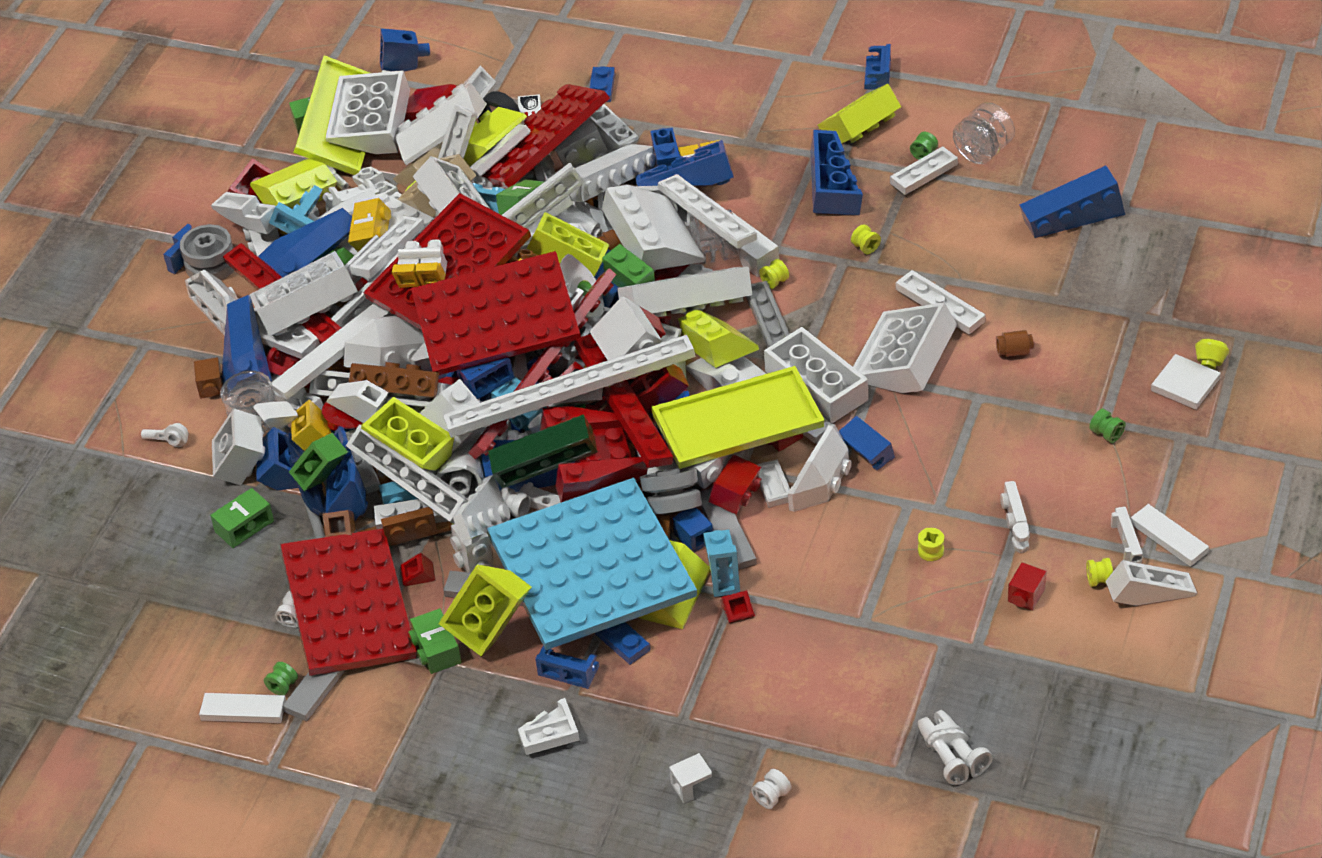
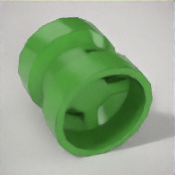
M1102 408L1091 419L1089 428L1096 434H1102L1108 442L1114 443L1123 434L1126 423L1118 417H1112L1111 412Z

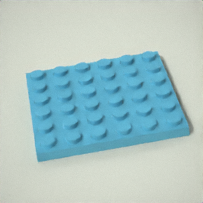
M634 478L487 528L488 536L505 570L512 571L532 587L522 601V604L545 650L697 596L695 585Z

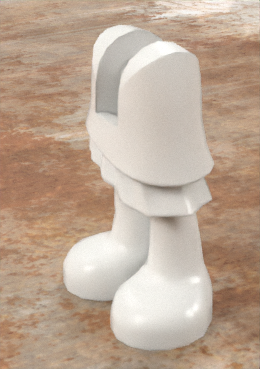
M943 710L934 713L937 724L935 726L928 717L918 720L917 724L926 746L931 748L932 751H937L945 765L943 775L949 784L960 785L965 783L969 773L973 778L978 777L992 763V753L984 747L972 750L967 744L970 737ZM954 748L960 758H956L950 749Z

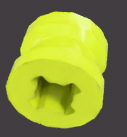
M865 224L857 227L851 236V243L856 247H860L864 254L873 253L881 242L880 235L872 232L871 228Z
M774 259L771 261L770 266H764L759 270L761 280L767 281L770 289L777 287L780 281L784 282L789 279V271L786 265L779 259Z
M925 528L918 534L919 556L926 561H936L944 555V534L939 529Z
M1103 558L1098 562L1087 560L1086 572L1090 587L1097 586L1098 583L1106 584V580L1113 572L1110 558Z

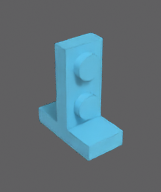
M314 185L310 192H304L299 201L300 206L296 204L293 209L279 202L274 209L269 223L289 234L314 222L308 216L316 206L323 189Z
M716 530L703 533L714 597L740 592L736 546L732 543L730 530Z

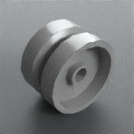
M208 224L195 227L183 235L180 241V251L184 259L186 273L189 277L202 270H206L218 279L223 280L233 273L234 269L223 258L225 254L233 249L231 235L227 229L219 225Z
M695 467L664 469L640 477L642 491L657 493L646 497L654 514L682 511L702 505L699 490L693 488L683 489L693 486L698 482Z

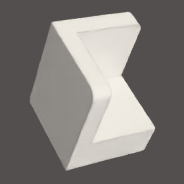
M700 753L669 767L671 785L683 803L694 799L693 785L712 777V772Z

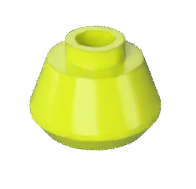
M1201 339L1195 344L1197 361L1211 369L1221 366L1230 352L1227 345L1218 340Z

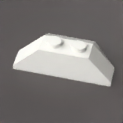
M202 270L185 280L189 298L225 336L227 304L238 298L231 287H227L220 279L206 270Z
M398 316L372 318L352 338L350 337L345 341L344 366L351 367L352 363L385 366V362L399 363L400 368L405 369L406 364H411L410 359L425 342L422 330Z
M830 423L799 473L796 482L789 490L788 502L790 511L795 512L828 502L832 494L837 493L842 477L849 473L851 460H849L848 447L835 424Z

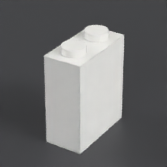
M624 296L589 331L608 361L662 342L640 306Z

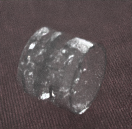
M987 102L976 107L953 130L955 146L967 160L975 164L989 162L1015 136V127L1007 112L1000 106Z
M727 209V211L733 215L731 209ZM690 216L689 233L705 257V261L698 264H706V253L710 263H714L716 251H719L723 261L740 257V248L737 249L703 222L700 225L699 219L695 216Z
M240 372L226 380L221 388L220 396L227 416H229L233 408L260 416L253 408L254 405L277 402L269 377L262 372ZM261 418L264 434H267L271 429Z

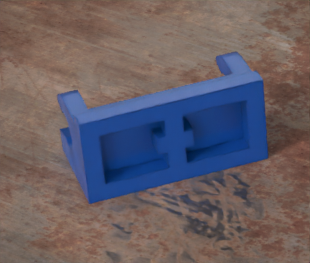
M891 44L869 47V52H877L879 55L866 56L864 89L875 90L887 83L889 84Z
M855 416L839 430L845 444L850 445L865 457L870 464H874L872 467L875 470L880 469L887 462L895 458L891 442L858 416Z
M544 646L535 658L538 676L586 689L589 688L599 668V662L595 661L597 656L593 654L586 661L556 653L553 649L545 650Z

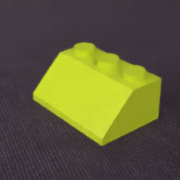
M887 83L866 93L817 125L821 130L836 131L841 143L848 140L853 143L863 137V131L867 130V132H870L879 127L878 122L883 119L886 122L896 116L894 111L901 108V105Z
M497 107L492 113L487 110L480 116L479 120L481 122L477 123L475 121L463 158L469 167L527 116L524 113Z
M305 159L250 183V186L263 204L277 206L280 202L293 209L296 204L300 205L299 201L304 192H310L314 185L323 189L318 199L319 202L324 200V193L328 192L330 194L328 188L335 187L338 181L326 164L312 159Z
M544 212L526 249L533 251L537 255L556 251L559 263L567 254H571L595 277L609 244Z
M701 310L690 311L686 316L678 319L680 329H682V336H688L694 352L715 368L759 350L756 343L728 323Z
M395 397L391 398L361 425L362 430L422 469L436 471L452 456L454 437H450L448 431Z
M669 540L695 585L697 596L638 618L683 629L710 573V566L685 544Z
M476 565L438 624L478 655L482 656L496 642L532 587L510 570Z

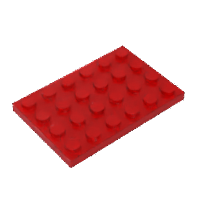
M571 84L562 86L558 89L557 95L553 99L545 101L536 114H531L524 120V125L531 131L530 134L483 174L482 177L487 178L493 185L506 189L515 185L605 104L610 97L602 90Z
M459 193L413 241L419 242L421 248H427L430 240L441 241L443 254L447 260L446 280L506 264L531 237L529 229ZM397 257L363 293L366 299L422 330L411 288L415 287L399 288L392 274L393 266L398 264L399 259Z
M556 251L411 288L433 372H438L439 375L581 338Z
M383 528L351 533V535L343 534L280 544L309 676L416 658V648L408 634V631L411 629Z

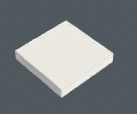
M1175 354L1151 384V391L1197 410L1219 381L1221 373Z

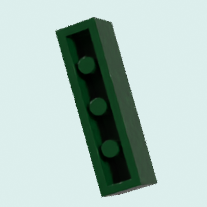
M583 414L489 450L488 453L492 474L503 489L556 469L559 464L571 463L598 453L593 428Z

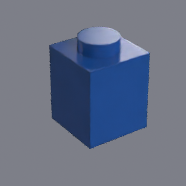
M696 507L682 511L673 517L674 535L693 552L705 547L703 533L713 532V526Z

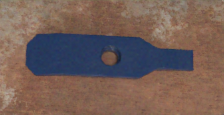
M285 433L284 438L290 451L289 464L292 468L305 451L292 440V434ZM297 483L302 499L309 510L319 516H323L326 513V498L322 490V483L306 491Z

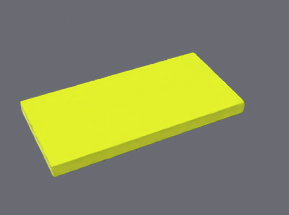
M325 55L323 56L293 153L352 175L360 172L365 151L326 142L325 138L339 76L370 74V72Z
M796 366L652 406V414L679 469L822 428L825 421Z

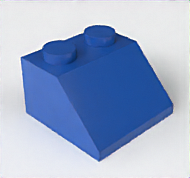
M273 427L262 438L265 453L262 460L256 463L257 481L277 491L298 488L296 480L289 473L291 470L289 464L290 451L284 438L286 432Z

